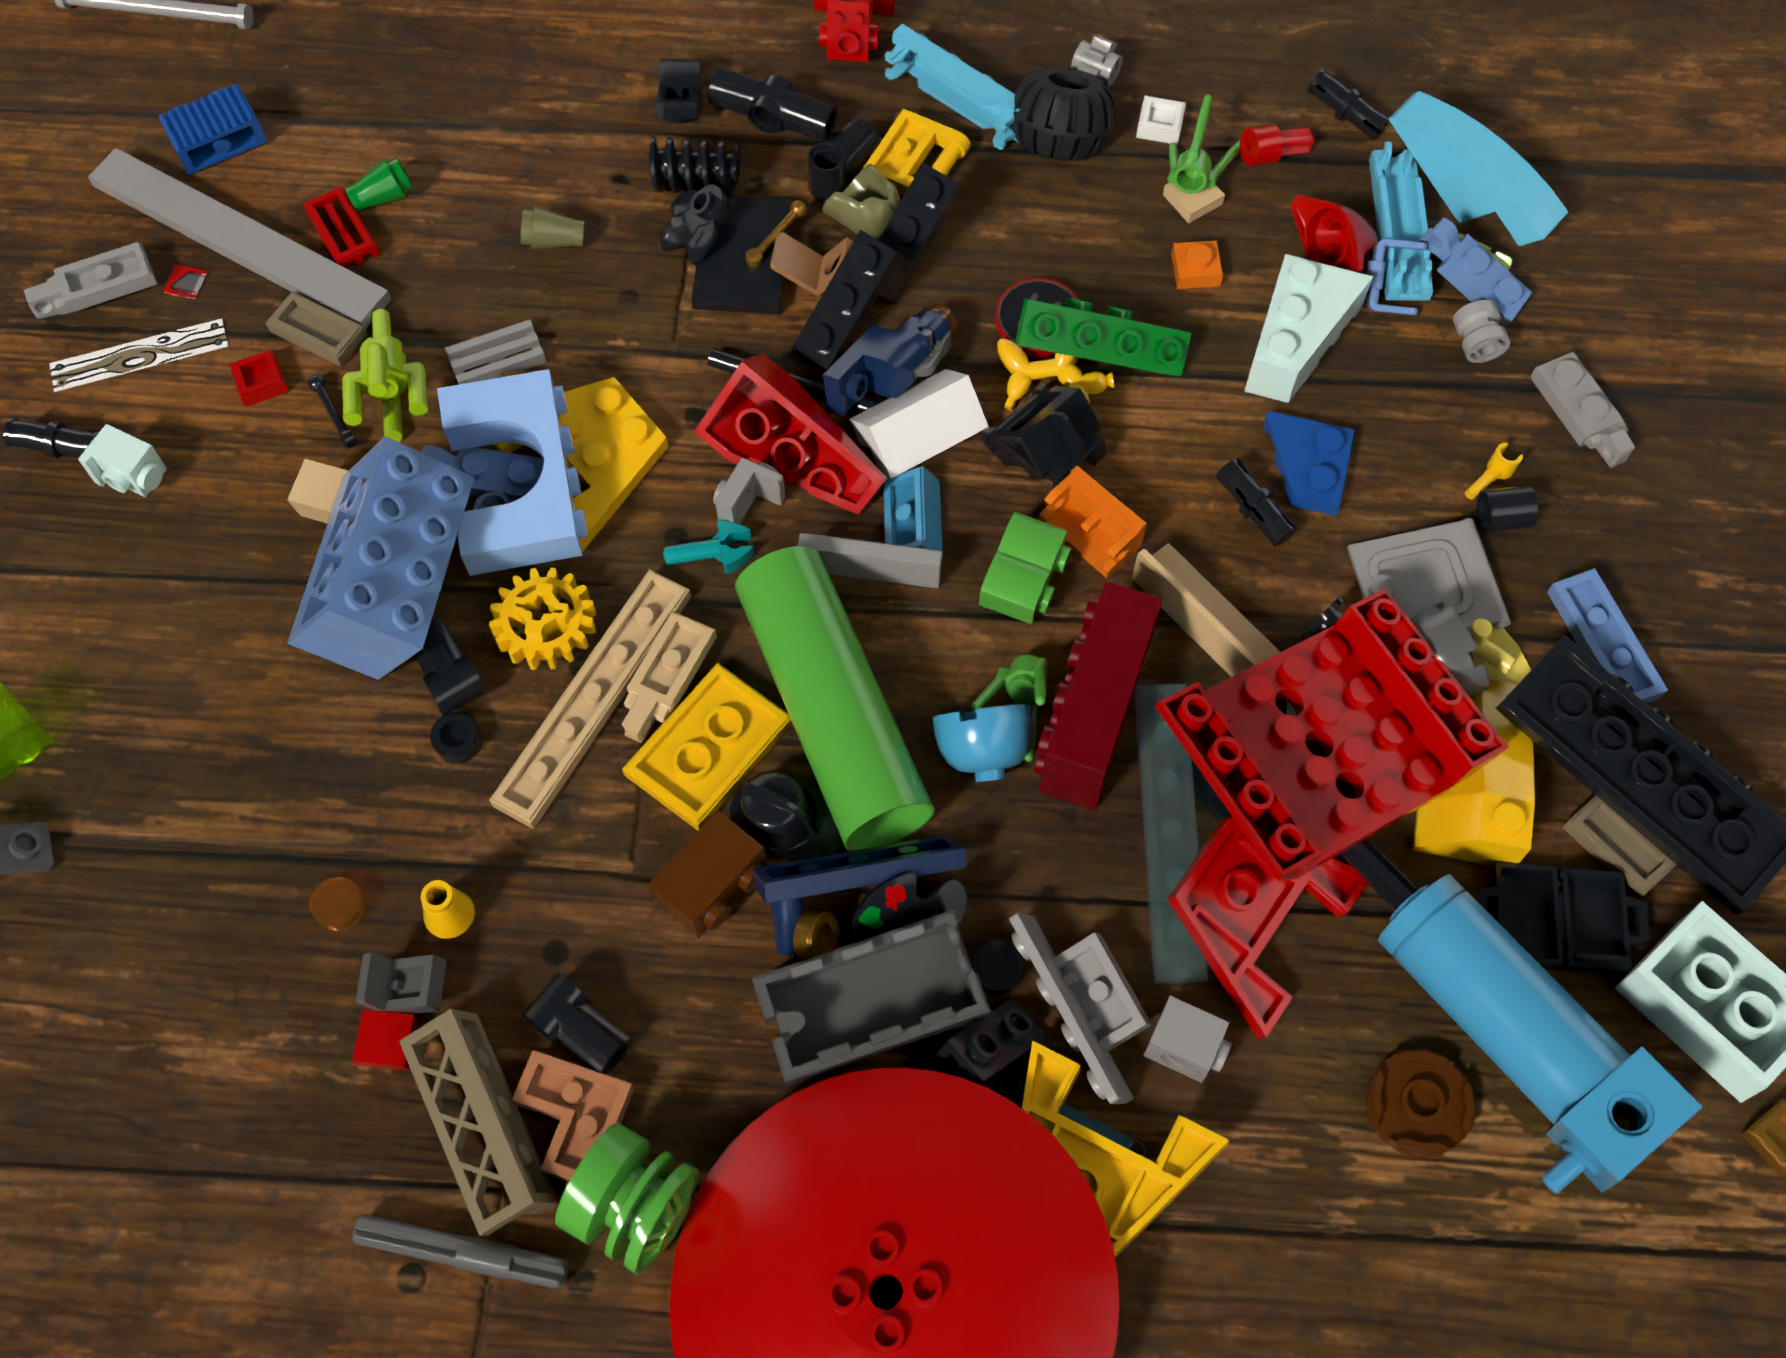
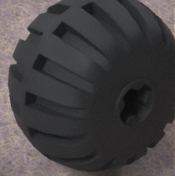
M1060 67L1038 69L1028 74L1015 91L1014 122L1011 124V127L1019 144L1036 155L1059 161H1080L1093 157L1107 143L1115 124V105L1107 85L1095 76L1085 74L1082 71Z

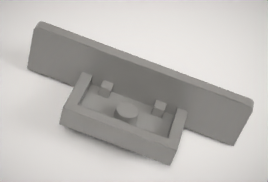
M1017 912L1009 918L1016 931L1012 934V940L1019 953L1026 960L1031 959L1040 977L1036 979V983L1042 996L1051 1006H1057L1065 1023L1061 1025V1029L1065 1039L1076 1052H1082L1090 1070L1087 1071V1078L1090 1085L1101 1099L1107 1098L1110 1104H1126L1130 1102L1134 1097L1109 1051L1147 1029L1152 1024L1100 933L1094 932L1056 956L1035 917Z

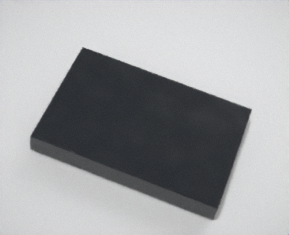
M726 195L731 203L730 214L724 224L718 227L717 239L713 246L696 265L691 297L692 308L698 310L780 315L785 277L770 267L775 242L763 254V263L757 268L747 265L745 254L749 249L760 246L788 215L793 201L792 199ZM791 224L783 232L790 236Z

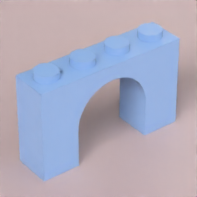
M549 369L437 388L442 427L452 451L511 442L533 449L544 459L543 470L538 482L520 499L504 505L464 512L457 535L460 556L469 575L583 556L580 538L588 537L587 524L583 509L575 510L573 496L581 495V487L576 467L568 468L566 456L575 453L570 427H562L560 414L568 413L563 386L554 387Z

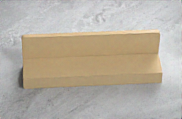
M1169 543L1153 555L1146 549H1142L1137 554L1132 579L1147 594L1163 598L1161 608L1231 677L1280 653L1261 632Z

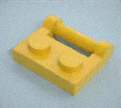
M903 108L864 167L872 164L886 180L897 188L898 193L904 196L914 179L913 176L934 145L943 147V151L932 168L947 176L956 160L965 156L971 144L968 137L963 133Z

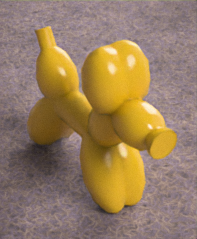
M1002 338L997 342L999 357L1004 367L1012 374L1007 383L1008 399L1004 405V408L1012 410L1016 401L1028 392L1032 380L1057 376L1058 380L1065 387L1081 388L1089 404L1088 395L1104 392L1107 386L1115 388L1113 372H1110L1108 375H1104L1102 372H1090L1083 375L1081 370L1075 365L1079 357L1055 353V358L1029 362L1022 348L1014 341Z

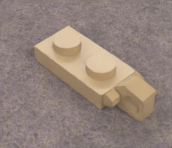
M674 611L671 612L627 686L628 695L624 704L630 710L622 722L626 737L643 743L653 728L655 720L664 723L669 714L671 715L716 640V629Z

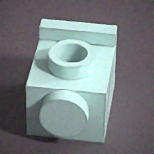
M105 424L78 458L96 484L103 487L107 483L110 487L121 493H125L129 489L145 498L159 486L164 473L168 470L152 445L108 424Z

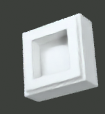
M1144 96L1136 138L1164 143L1174 142L1178 145L1186 103Z

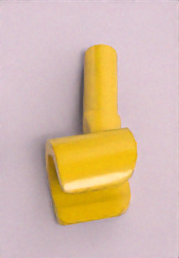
M1499 444L1487 463V470L1465 491L1466 497L1473 500L1481 490H1484L1496 479L1506 480L1511 478L1522 461L1523 455L1521 454L1514 461L1507 460L1502 455L1509 444Z

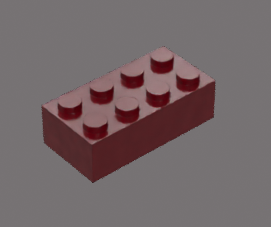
M1105 581L1099 598L1090 596L1082 620L1083 628L1080 638L1075 639L1067 664L1069 668L1065 681L1060 682L1052 707L1054 711L1050 725H1045L1037 749L1039 755L1034 773L1042 775L1039 793L1096 811L1151 644L1163 598Z

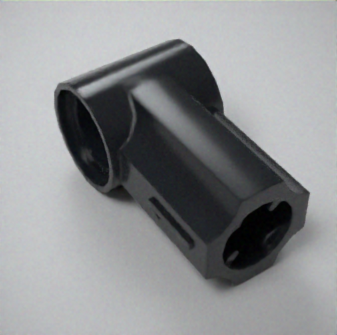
M861 118L857 121H851L830 142L816 144L809 150L807 156L808 190L815 199L826 201L834 192H843L846 189V181L871 157L881 142L880 136L876 134L872 124Z
M441 616L431 619L423 649L414 656L425 674L422 678L442 715H445L483 696L487 691L469 657L462 655L449 628L445 625Z
M557 973L525 1009L522 1016L548 1040L556 1045L561 1042L591 1069L606 1074L613 1070L625 1057L632 1040L626 1033L593 1008L591 1000L578 987Z

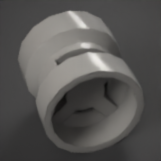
M1492 300L1471 302L1460 308L1453 316V323L1458 335L1464 337L1462 348L1465 356L1472 363H1482L1495 359L1505 353L1511 344L1506 329L1498 324L1501 315L1496 303Z

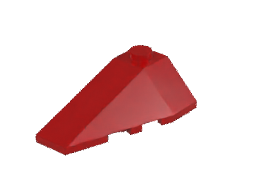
M764 353L743 360L694 430L696 435L727 461L737 465L741 458H745L756 464L758 462L769 464L784 477V481L807 490L811 496L857 515L863 512L887 480V477L811 395Z

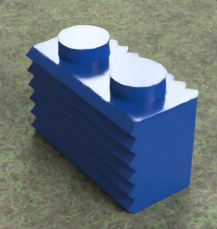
M233 83L231 88L225 86L223 89L209 93L207 97L201 96L199 101L193 99L191 104L185 103L184 105L176 106L172 110L169 109L167 114L161 113L159 116L188 175L268 142L239 84Z

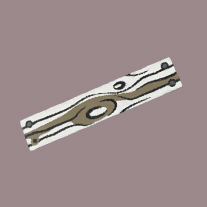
M222 318L49 363L54 392L228 347Z

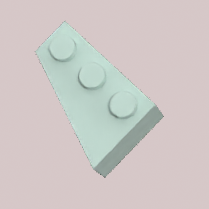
M1285 254L1245 392L1289 403L1317 367L1321 357L1331 345L1335 344L1342 330L1362 309L1373 276Z

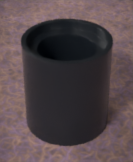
M1530 485L1481 490L1478 494L1476 505L1479 525L1484 532L1535 526L1538 518V502L1535 491Z

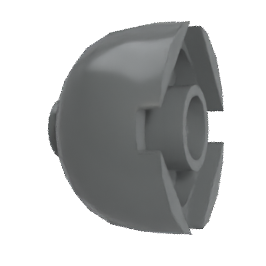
M1441 601L1424 609L1410 619L1425 638L1436 657L1445 664L1469 697L1488 689L1489 678L1484 663L1476 667L1473 664L1474 656L1472 651L1478 648L1463 621L1450 605L1444 607V602Z

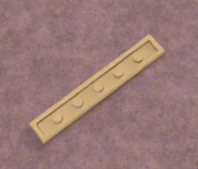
M650 569L648 570L489 801L492 807L532 829L536 827L627 693L628 684L671 612L674 611L680 614L690 600V589Z

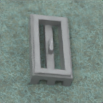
M530 319L445 348L458 384L499 378L501 373L506 371H523L547 363ZM529 348L532 349V350H530V351H527V352H524V353H521V354H518V355H515V356L506 358V356H509V355H512V354L521 352V351H523V350H526V349H529ZM488 362H489L488 365H485V366H483V367H480V368H477V369H474V370H471V371H468V372H465V373L463 372L464 370H467V369H470V368H473V367H476V366H479V365H482V364H485V363H488Z

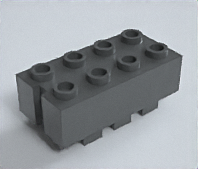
M955 910L752 978L766 1026L777 1023L781 1037L772 1040L786 1087L972 1023L990 1013L991 1010L979 976L971 967L958 929L959 920Z

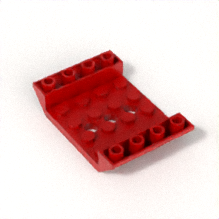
M1386 588L1350 605L1332 627L1207 690H1204L1201 684L1197 682L1159 701L1155 706L1278 881L1293 880L1303 876L1439 798L1509 748L1445 664L1436 657L1425 638ZM1275 699H1283L1289 702L1294 707L1296 716L1282 713L1278 709ZM1311 739L1318 742L1324 748L1325 757L1312 754L1308 750L1305 740ZM1336 780L1350 784L1355 791L1356 799L1343 796L1336 787Z

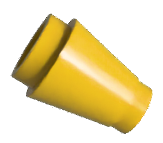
M441 880L432 881L423 888L421 892L425 926L430 933L439 938L450 939L462 935L469 929L474 920L475 908L468 895Z

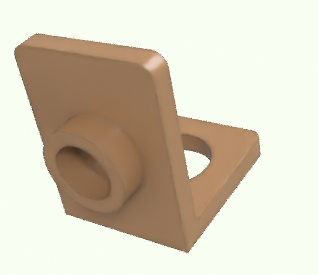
M781 232L775 239L770 267L782 276L819 296L826 290L853 240L846 237L822 256ZM840 256L837 266L830 273L832 265L834 264L835 260Z

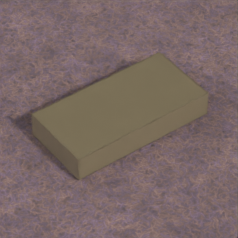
M291 291L266 322L271 333L340 367L345 365L368 336L363 325Z
M1597 796L1593 797L1562 827L1607 870L1624 872L1625 887L1639 900L1676 866L1673 861Z

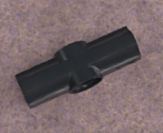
M717 67L711 77L710 87L707 92L708 103L746 115L757 129L771 134L777 133L781 128L822 142L828 141L834 131L835 122L838 117L836 105L798 93L795 86L789 80L777 75H770L762 81L724 67Z

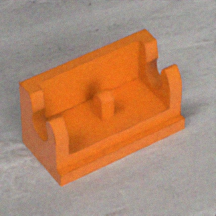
M1079 466L1072 469L1070 474L1053 488L1044 499L1049 505L1039 514V521L1067 530L1065 543L1106 578L1142 547L1147 523Z

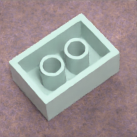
M1703 901L1679 920L1615 987L1621 995L1740 1103L1765 1090L1786 1068V974Z

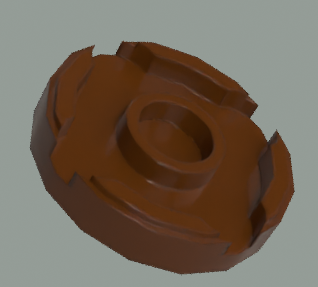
M1427 1049L1402 1050L1384 1060L1369 1079L1365 1096L1368 1119L1379 1138L1395 1151L1415 1158L1439 1157L1456 1148L1473 1128L1477 1106L1473 1087L1466 1075L1463 1077L1461 1072L1454 1067L1455 1063L1445 1055Z

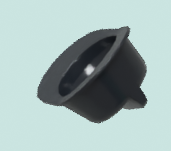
M771 772L757 775L743 783L734 794L730 806L731 821L762 845L765 851L787 862L832 855L842 845L843 841L822 792L794 779L788 774Z

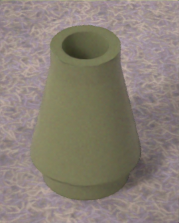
M534 206V210L523 209L521 244L531 245V250L568 246L583 247L585 220L573 219Z

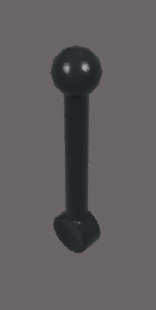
M320 375L311 376L308 380V386L319 395L340 434L344 447L346 449L355 447L356 443L352 432L345 426L325 389L326 380Z

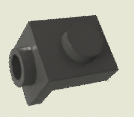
M376 952L365 953L362 958L356 1002L374 1011L407 1014L440 1011L447 960L434 954L390 959Z

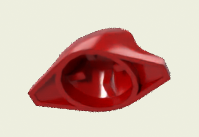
M1296 195L1290 207L1309 259L1361 273L1363 265L1369 257V252L1374 249L1378 240L1373 227L1359 213L1347 206L1308 196Z

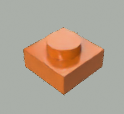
M1217 240L1173 243L1171 256L1177 289L1221 287L1223 273Z

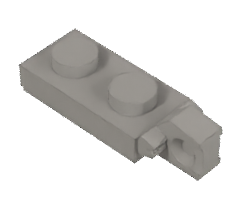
M136 242L53 269L55 275L47 279L46 283L24 289V293L30 309L35 317L40 319L58 314H69V312L72 313L157 285V281L142 243Z
M1571 352L1535 367L1531 374V380L1579 447L1586 445L1590 449L1596 448L1610 468L1626 462L1631 452L1635 449L1626 433L1628 428L1623 418L1576 354Z

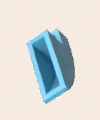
M1418 91L1413 93L1388 119L1458 223L1496 212L1517 245L1522 246L1544 239L1568 213V210L1551 187L1524 158L1484 125L1457 108Z

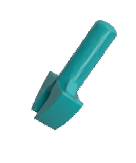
M717 520L718 533L711 540L666 546L663 551L664 560L668 565L715 558L723 563L725 574L732 573L754 557L753 545L742 546L737 549L728 546L733 542L752 540L751 530L734 522Z

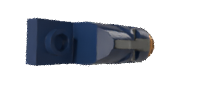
M935 304L922 308L896 331L873 324L823 374L828 411L844 416L857 401L863 399L867 391L885 397L897 398L918 377L932 375L955 339L958 327L955 315L947 307Z

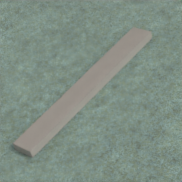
M117 148L88 176L93 187L277 285L363 325L365 329L372 323V313L377 309H384L391 301L388 290Z

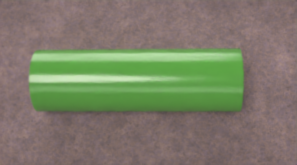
M793 546L776 550L757 559L739 575L735 583V590L845 848L849 851L889 845L911 835L931 819L935 811L934 806L819 552L807 546Z

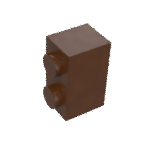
M718 810L648 883L653 899L697 938H700L708 928L713 931L727 919L732 910L730 905L743 891L749 893L755 889L753 868L767 866L765 850L762 845Z

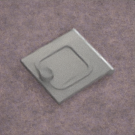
M1472 518L1356 543L1347 547L1363 599L1386 588L1409 619L1424 609L1442 601L1444 602V607L1450 605L1468 631L1477 619L1488 620L1496 629L1505 628L1511 624Z

